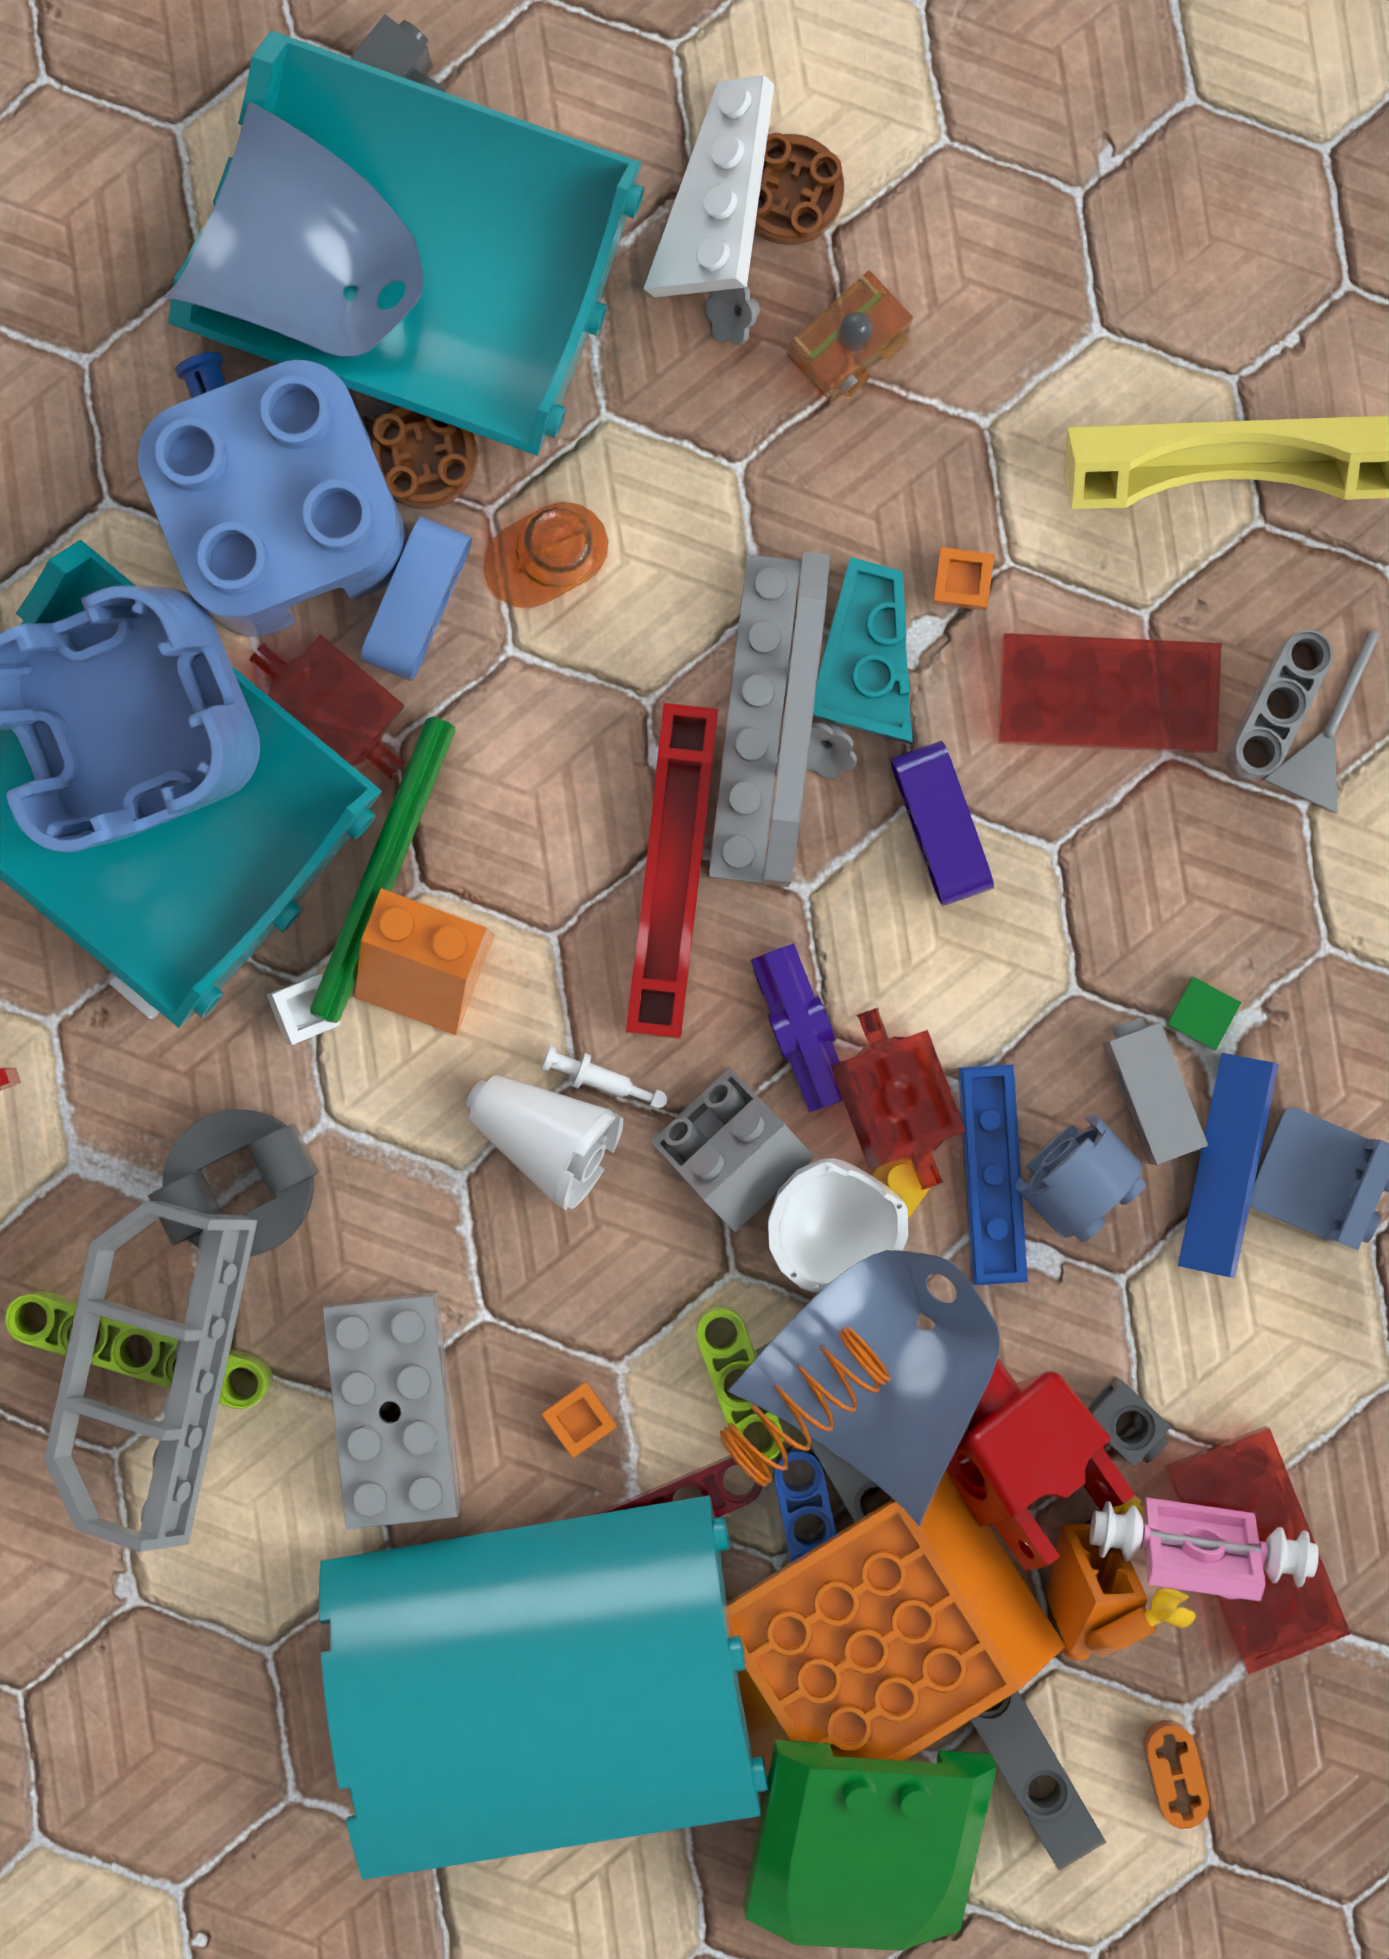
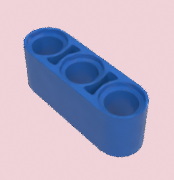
M790 1446L785 1448L788 1463L793 1460L802 1459L813 1466V1476L803 1486L788 1484L783 1478V1471L773 1468L790 1560L793 1562L836 1535L824 1471L819 1459L811 1449L801 1451ZM781 1453L777 1455L774 1462L780 1466L784 1465ZM805 1514L817 1515L824 1521L822 1533L813 1540L801 1539L794 1533L795 1522Z

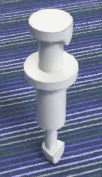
M550 1044L544 1057L541 1070L548 1072L551 1067L574 1076L571 1086L579 1089L581 1083H585L621 1098L632 1095L650 1102V1106L655 1108H661L667 1103V1096L664 1092L656 1089L653 1094L633 1086L630 1078L590 1063L591 1055L584 1053L580 1061L556 1053L557 1047Z

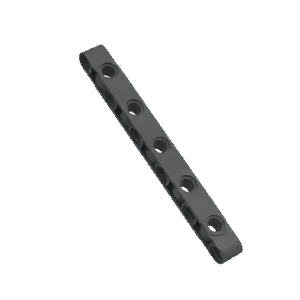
M771 1341L756 1350L758 1356ZM810 1437L814 1453L854 1521L857 1522L869 1513L860 1507V1498L867 1489L879 1486L848 1462ZM1019 1691L971 1720L1059 1871L1106 1843ZM1049 1775L1056 1779L1054 1790L1048 1796L1035 1798L1029 1795V1785L1036 1777Z

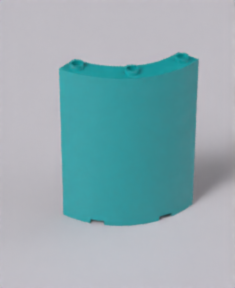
M270 31L251 56L246 91L238 124L243 125L248 103L251 102L318 142L368 181L395 211L416 241L423 273L421 297L410 312L369 352L355 357H340L326 353L301 341L243 319L176 299H171L168 324L276 363L291 360H306L318 363L334 372L349 389L538 456L547 436L556 439L560 432L567 409L561 406V403L576 369L588 334L597 336L602 327L607 305L601 303L600 300L614 261L626 218L634 219L636 217L645 187L636 184L642 162ZM228 157L222 178L220 180L218 189L213 199L214 206L221 191V188L223 186V183L225 181V178L227 176L233 157ZM200 230L182 267L174 277L172 288L186 269L203 234L202 230ZM394 281L385 286L379 293L377 299L378 307L382 310H387L396 306L405 294L404 283ZM347 286L343 290L344 298L348 302H352L355 299L357 290H359L358 287Z
M80 539L48 560L33 588L15 614L23 620L20 625L54 623L85 611L81 599L92 593L113 586L136 585ZM233 666V671L255 722L260 739L259 760L252 777L244 787L227 798L123 840L78 851L62 852L45 848L30 839L20 828L7 800V791L35 781V778L15 732L11 729L0 730V879L178 1028L195 1013L201 1018L209 1014L224 994L220 988L253 955L276 928L281 933H284L295 922L303 911V907L298 904L301 898L327 868L350 837L357 840L374 821L376 815L370 808L382 792Z
M710 1495L320 1561L319 1621L322 1625L330 1623L331 1651L321 1653L327 1721L338 1788H349L355 1815L347 1816L346 1825L362 1880L761 1816L759 1792L768 1791L767 1772L763 1756L753 1757L737 1674V1671L746 1670L745 1654L741 1636L731 1637L721 1561V1551L730 1550L729 1536L725 1517L715 1518Z

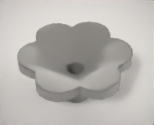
M748 285L745 288L713 291V295L707 299L705 311L708 319L713 322L712 333L715 339L719 342L730 341L733 345H741L748 340L749 328L755 324L756 318H758L760 313L759 303L756 299L750 298Z
M813 723L811 726L806 769L815 770L821 777L828 779L836 778L840 771H852L857 763V757L852 751L853 740L849 735L843 733L836 724Z

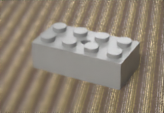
M439 1292L337 1302L323 1307L346 1530L457 1517L462 1507ZM392 1401L400 1407L401 1415L397 1421H389L382 1415L380 1407L383 1403Z

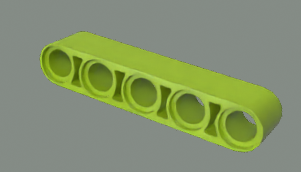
M40 1290L17 1297L10 1303L6 1311L5 1324L7 1330L14 1339L24 1344L66 1356L78 1300ZM31 1302L41 1305L46 1311L47 1324L42 1331H34L25 1322L24 1312L27 1305ZM101 1316L98 1327L100 1338L94 1347L91 1364L171 1389L177 1361L176 1347L179 1340ZM133 1335H141L151 1343L153 1349L152 1357L146 1364L134 1361L129 1355L128 1342ZM230 1348L218 1404L235 1409H246L262 1400L272 1387L273 1375L268 1364L255 1355ZM236 1368H247L256 1375L258 1387L254 1395L244 1396L233 1388L232 1374Z

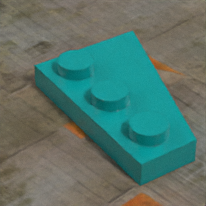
M850 557L817 677L812 718L912 744L903 571Z

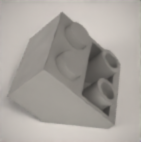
M730 1067L651 1140L654 1146L698 1195L734 1232L742 1227L775 1196L778 1189L797 1169L808 1165L815 1158L782 1120Z

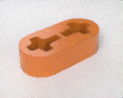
M1161 1720L1153 1724L1146 1731L1143 1740L1144 1754L1156 1803L1163 1817L1172 1826L1180 1829H1191L1199 1825L1206 1818L1209 1811V1796L1197 1747L1192 1735L1183 1725L1173 1720ZM1171 1734L1177 1742H1183L1184 1745L1176 1749L1175 1754L1178 1767L1173 1769L1170 1768L1169 1761L1163 1753H1156V1748L1164 1745L1163 1736ZM1181 1779L1188 1794L1197 1797V1800L1189 1802V1812L1181 1814L1176 1806H1169V1802L1177 1799L1174 1781Z

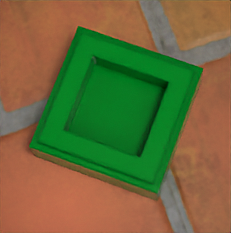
M1190 977L1165 1025L1211 1050H1216L1242 1002L1195 977Z

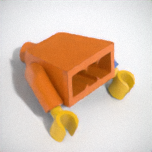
M1134 1496L1124 1505L1113 1507L1115 1514L1125 1515L1130 1506L1135 1505L1141 1515L1143 1507L1139 1505L1141 1499ZM1092 1518L1084 1524L1062 1525L1056 1548L1060 1557L1053 1562L1047 1591V1601L1061 1632L1062 1641L1065 1644V1648L1061 1651L1068 1658L1082 1661L1088 1659L1091 1654L1098 1657L1111 1656L1155 1633V1625L1161 1622L1177 1628H1186L1194 1621L1195 1612L1183 1607L1177 1608L1180 1602L1189 1598V1595L1175 1589H1159L1152 1598L1151 1608L1148 1610L1145 1608L1148 1597L1131 1561L1127 1562L1124 1560L1121 1549L1110 1548L1105 1557L1100 1558L1098 1546L1090 1545L1089 1536Z

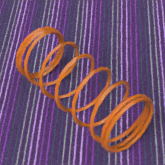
M843 1326V1330L838 1331L839 1338L857 1363L874 1380L875 1388L867 1385L851 1373L825 1346L820 1345V1350L845 1386L850 1396L852 1407L844 1405L833 1397L801 1365H797V1370L806 1380L822 1405L830 1426L827 1427L817 1422L803 1411L779 1385L774 1384V1389L797 1420L805 1436L807 1446H802L789 1438L762 1413L756 1404H751L752 1410L758 1415L776 1442L784 1465L780 1466L765 1457L740 1433L733 1423H729L728 1427L720 1430V1439L731 1457L758 1485L767 1486L768 1483H772V1476L766 1464L782 1471L788 1468L787 1453L779 1437L801 1451L810 1450V1435L800 1415L818 1429L828 1432L833 1431L834 1420L832 1413L822 1395L845 1411H856L857 1401L844 1374L860 1387L870 1392H879L880 1385H886V1382H891L890 1374L881 1360L850 1327Z

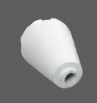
M494 1075L488 1081L484 1079L478 1081L466 1101V1107L471 1109L469 1121L556 1206H560L565 1210L567 1207L575 1208L599 1180L605 1170L599 1166L605 1150L607 1149L614 1153L623 1130L624 1118L610 1109L500 1075Z

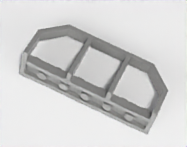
M803 551L801 561L747 554L708 878L789 887L791 884L800 826L825 617L830 554ZM799 575H800L798 604H797V612H796V621H795V629H794V638H793L792 654H791V658H790V662H789L790 648H791V639H792V631H793V623H794V614H795V606H796V597H797V589H798V581H799ZM786 682H788L779 758L777 761ZM775 778H777V780H776V788H775L774 805H773V814H772V821H771V828H770V836H769V843H768V850H767V858H766V865H765V857H766V849H767V840H768V832H769V824H770V815H771V807H772V798H773L774 782H775Z
M146 1201L90 1242L44 1457L45 1464L76 1530L138 1552L189 1544L257 1219L243 1215L205 1214L163 1201ZM160 1217L203 1229L199 1238L200 1253L194 1281L187 1295L188 1309L184 1324L104 1299L114 1251ZM101 1316L179 1340L176 1347L177 1361L171 1389L164 1403V1422L84 1397ZM80 1414L160 1440L152 1459L153 1474L148 1497L141 1511L142 1525L140 1532L99 1517L71 1457Z

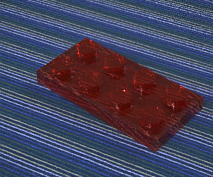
M1004 633L1001 651L998 744L1214 754L1217 752L1222 643Z
M1264 1426L1165 1465L1179 1502L1255 1513L1259 1541L1266 1542L1267 1538L1277 1527H1282L1288 1540L1296 1541L1300 1533L1305 1530L1309 1533L1310 1543H1315L1269 1427ZM1319 1551L1315 1576L1306 1577L1302 1587H1297L1293 1575L1282 1573L1277 1583H1271L1263 1566L1265 1587L1261 1601L1241 1598L1228 1599L1216 1595L1243 1667L1248 1674L1351 1634Z

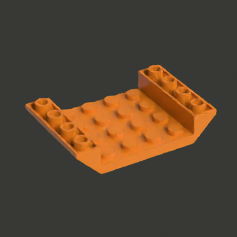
M946 1470L925 1512L921 1526H918L905 1509L892 1499L727 1602L731 1637L741 1636L745 1654L746 1670L737 1671L752 1753L753 1757L763 1756L767 1778L775 1740L830 1743L833 1756L906 1761L1022 1689L1065 1648L1064 1642L990 1525H978Z

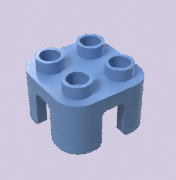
M291 360L273 365L167 408L149 423L142 435L138 449L139 472L182 580L190 595L227 630L250 637L270 635L295 623L290 607L336 588H343L351 600H356L375 593L390 583L408 541L407 530L371 446V440L351 395L342 380L328 368L306 360Z
M155 586L108 587L82 598L81 601L85 608L83 612L54 623L22 624L0 632V730L11 729L15 732L35 778V781L7 791V800L20 828L37 844L55 851L72 852L123 840L227 798L244 787L252 777L260 755L258 730L209 612L185 591L172 587Z

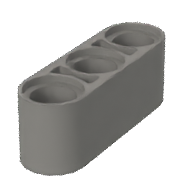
M1311 629L1301 630L1281 643L1276 650L1227 749V766L1231 773L1239 779L1246 781L1259 780L1277 770L1283 762L1333 659L1332 645L1321 632ZM1294 645H1303L1312 651L1315 659L1312 670H1302L1294 664L1291 655ZM1270 693H1280L1290 702L1291 712L1287 719L1276 718L1270 713L1267 705ZM1247 741L1259 742L1265 748L1267 760L1263 768L1252 767L1246 762L1243 756V748Z

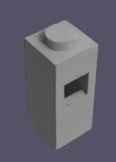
M1142 1016L1112 1027L1115 1038L1104 1041L1102 1044L1148 1164L1159 1165L1208 1146L1161 1022L1146 1026Z

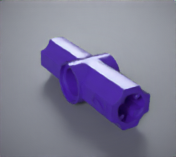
M795 944L781 947L751 959L752 970L771 1013L767 1016L784 1060H789L808 1112L816 1111L852 1097L851 1086L832 1043L836 1039L820 997L818 995L814 996Z

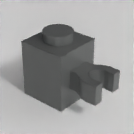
M384 14L350 58L446 93L445 88L425 75L432 66L428 46H426L428 39L418 28L406 20L397 24Z

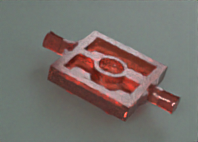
M321 634L303 655L291 660L289 663H286L267 647L265 643L257 648L273 664L269 665L255 652L249 661L273 679L268 692V696L351 766L354 767L368 759L387 775L390 780L397 775V772L385 763L382 758H386L399 770L402 769L405 761L401 760L381 742L387 727L404 709L405 706L402 702Z
M879 1007L858 1014L857 1018H859L869 1046L864 1047L855 1057L831 1065V1069L868 1169L879 1167L894 1160L907 1161L911 1159L921 1185V1190L941 1184L943 1180H941L931 1152L936 1150L944 1140L966 1131L928 1030L908 1037L893 1036L889 1038L879 1013Z

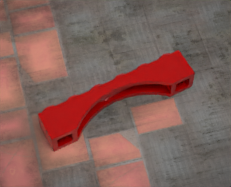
M664 703L626 1033L681 1039L719 709Z

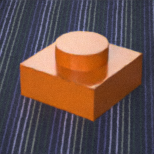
M940 547L932 604L986 611L989 601L994 554Z
M587 1380L541 1413L572 1459L618 1427L617 1422Z

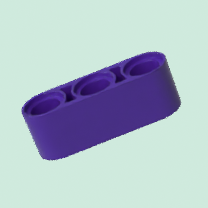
M938 741L890 758L892 771L941 906L943 907L994 889V882L986 856L944 742Z

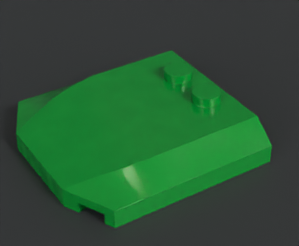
M775 1740L767 1778L768 1791L764 1793L743 1900L746 1920L794 1945L903 1951L960 1931L997 1769L993 1755L938 1750L937 1763L833 1756L830 1743Z

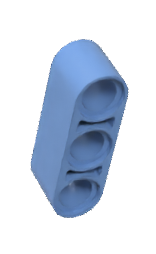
M420 516L410 534L367 634L360 656L362 661L409 681L414 679L468 556L472 543L471 536Z

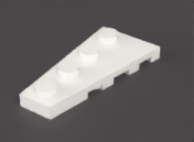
M765 75L717 82L644 286V290L654 298L747 287L774 84Z

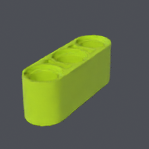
M723 1305L714 1306L704 1311L698 1320L696 1328L697 1341L727 1425L733 1423L743 1435V1431L749 1424L762 1421L752 1410L751 1404L753 1403L731 1396L727 1393L723 1384L730 1372L739 1369L747 1370L757 1357L744 1321L739 1313L731 1307ZM715 1318H727L737 1328L736 1337L726 1346L713 1345L705 1336L706 1326ZM758 1406L762 1413L782 1431L778 1416ZM774 1439L765 1448L757 1449L770 1460L775 1458L780 1452Z

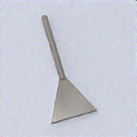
M1371 630L1368 633L1326 729L1278 767L1277 770L1267 776L1264 781L1336 814L1338 813L1335 733L1379 638L1377 630Z

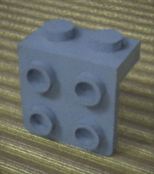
M1287 1108L1280 1116L1256 1173L1250 1207L1342 1247L1359 1250L1362 1242L1368 1243L1372 1239L1380 1220V1213L1376 1212L1375 1209L1382 1192H1389V1143L1381 1139L1365 1138L1300 1109Z

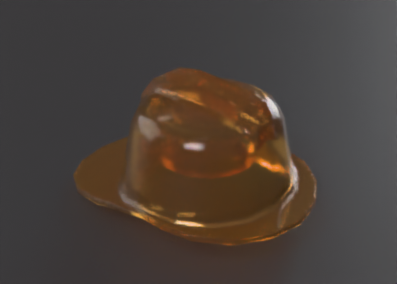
M559 502L531 513L506 527L493 538L485 553L484 573L489 588L500 600L513 607L533 608L556 599L587 582L600 571L608 552L609 540L605 527L594 512L575 503Z

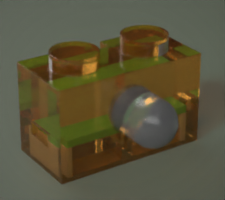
M868 270L789 342L787 356L830 403L841 393L849 398L871 377L870 373L866 370L869 365L881 356L887 362L890 361L910 342L911 338L907 333L910 331L913 316L875 275Z

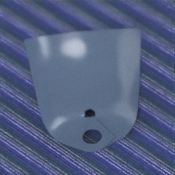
M249 102L227 176L203 234L186 269L176 285L164 298L199 305L243 319L301 341L326 353L340 357H355L369 352L416 305L423 291V273L415 239L395 211L368 181L309 136L263 108ZM394 281L403 282L405 294L402 300L393 308L387 310L380 309L377 305V299L382 289ZM347 286H357L359 289L352 302H348L343 295V290Z
M885 1250L859 1261L825 1286L779 1332L728 1391L735 1396L758 1405L801 1430L794 1415L774 1389V1384H777L803 1411L820 1424L828 1427L830 1424L818 1398L797 1370V1365H801L833 1397L844 1405L852 1407L853 1405L845 1386L821 1352L820 1345L825 1346L857 1378L875 1388L874 1380L857 1363L839 1338L838 1331L843 1330V1326L853 1329L881 1360L890 1374L891 1382H886V1385H880L879 1392H870L860 1387L844 1374L854 1392L857 1407L854 1412L845 1411L822 1395L832 1413L834 1420L833 1431L828 1432L818 1429L801 1415L800 1417L811 1438L848 1462L881 1487L905 1509L918 1526H921L925 1512L992 1376L999 1355L1000 1337L998 1325L970 1281L955 1264L934 1255L910 1251ZM940 1274L949 1279L956 1289V1299L949 1303L936 1299L927 1287L926 1280L929 1275ZM919 1314L930 1318L935 1323L934 1328L928 1331L920 1329L917 1324Z

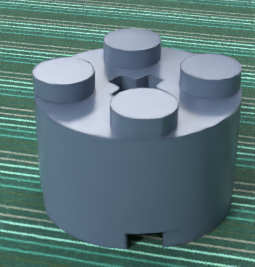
M1097 1114L1085 1117V1120L1091 1126L1079 1132L1071 1125L1052 1139L1027 1165L1033 1172L1028 1183L1026 1184L1020 1177L1016 1182L1018 1192L1061 1238L1075 1236L1081 1243L1089 1240L1100 1231L1105 1224L1103 1216L1118 1202L1121 1205L1128 1204L1146 1186V1182L1140 1176L1143 1164Z

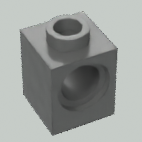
M1116 1376L1087 1406L1088 1410L1111 1437L1108 1444L1134 1467L1141 1460L1145 1463L1152 1461L1168 1442V1438L1164 1435L1172 1426L1124 1381ZM1127 1411H1137L1142 1420L1140 1431L1132 1438H1119L1116 1433L1117 1419Z

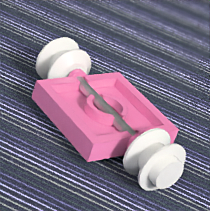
M1146 1497L1141 1515L1135 1505H1131L1125 1515L1115 1514L1111 1502L1107 1501L1103 1512L1094 1511L1091 1519L1090 1545L1098 1546L1100 1558H1104L1110 1548L1121 1549L1124 1560L1129 1562L1139 1551L1140 1546L1145 1548L1148 1585L1171 1588L1177 1591L1187 1590L1214 1594L1228 1599L1241 1598L1261 1601L1265 1587L1263 1566L1271 1583H1277L1282 1573L1293 1575L1297 1587L1303 1586L1306 1577H1314L1317 1570L1318 1545L1310 1543L1308 1531L1303 1530L1295 1541L1286 1539L1284 1529L1277 1527L1267 1538L1266 1542L1259 1541L1255 1513Z

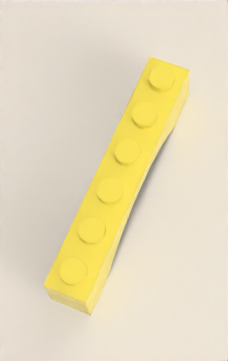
M1389 416L1067 427L1064 475L1071 508H1126L1144 497L1169 488L1196 482L1225 479L1265 480L1288 483L1318 490L1343 500L1389 498Z

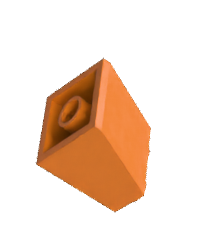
M381 888L361 939L355 998L457 1035L495 934L487 927Z

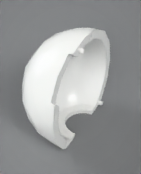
M836 1158L820 1159L797 1169L778 1189L768 1217L769 1249L784 1275L800 1288L819 1293L825 1286L859 1261L885 1250L903 1251L908 1238V1209L903 1200L894 1191L860 1168Z

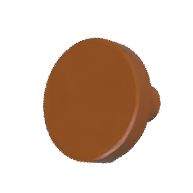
M768 134L754 232L766 240L783 245H798L812 241L831 227L841 210L844 196V177L841 161L827 147L811 137L800 134Z
M397 405L381 415L374 423L370 439L371 446L396 502L416 509L437 508L455 500L471 483L478 462L477 443L472 432Z

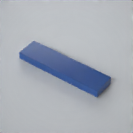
M1221 1053L1204 1135L1208 1146L1202 1148L1178 1262L1180 1267L1235 1278L1279 1066L1277 1063Z
M1014 1064L958 1068L972 1285L1028 1282L1023 1197L1016 1189V1182L1019 1177L1021 1178Z

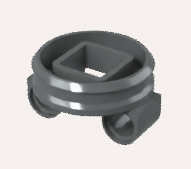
M221 1111L195 1122L178 1138L166 1160L163 1172V1187L149 1194L148 1197L150 1201H163L205 1214H223L202 1170L248 1147L271 1195H276L275 1199L243 1214V1216L258 1220L250 1257L281 1245L297 1231L311 1206L314 1192V1176L319 1174V1171L296 1124L287 1126L280 1120L258 1111ZM163 1217L159 1218L172 1245L187 1239L199 1248V1238L203 1229Z

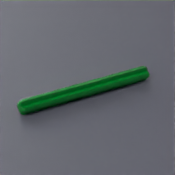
M429 717L425 720L310 1007V1013L313 1016L326 1022L337 1023L341 1019L357 979L361 939L381 888L390 892L393 889L455 734V726L444 719Z

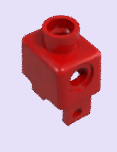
M998 1358L986 1389L946 1468L948 1475L978 1525L984 1526L992 1523L1023 1569L1029 1571L1049 1566L1060 1557L1027 1509L1038 1498L1055 1496L1066 1499L1083 1486L1101 1511L1107 1501L1111 1502L1112 1507L1124 1505L1135 1496L1131 1487L1103 1449V1446L1111 1440V1437L1065 1379L1057 1372L1047 1371L1016 1383L1000 1358Z

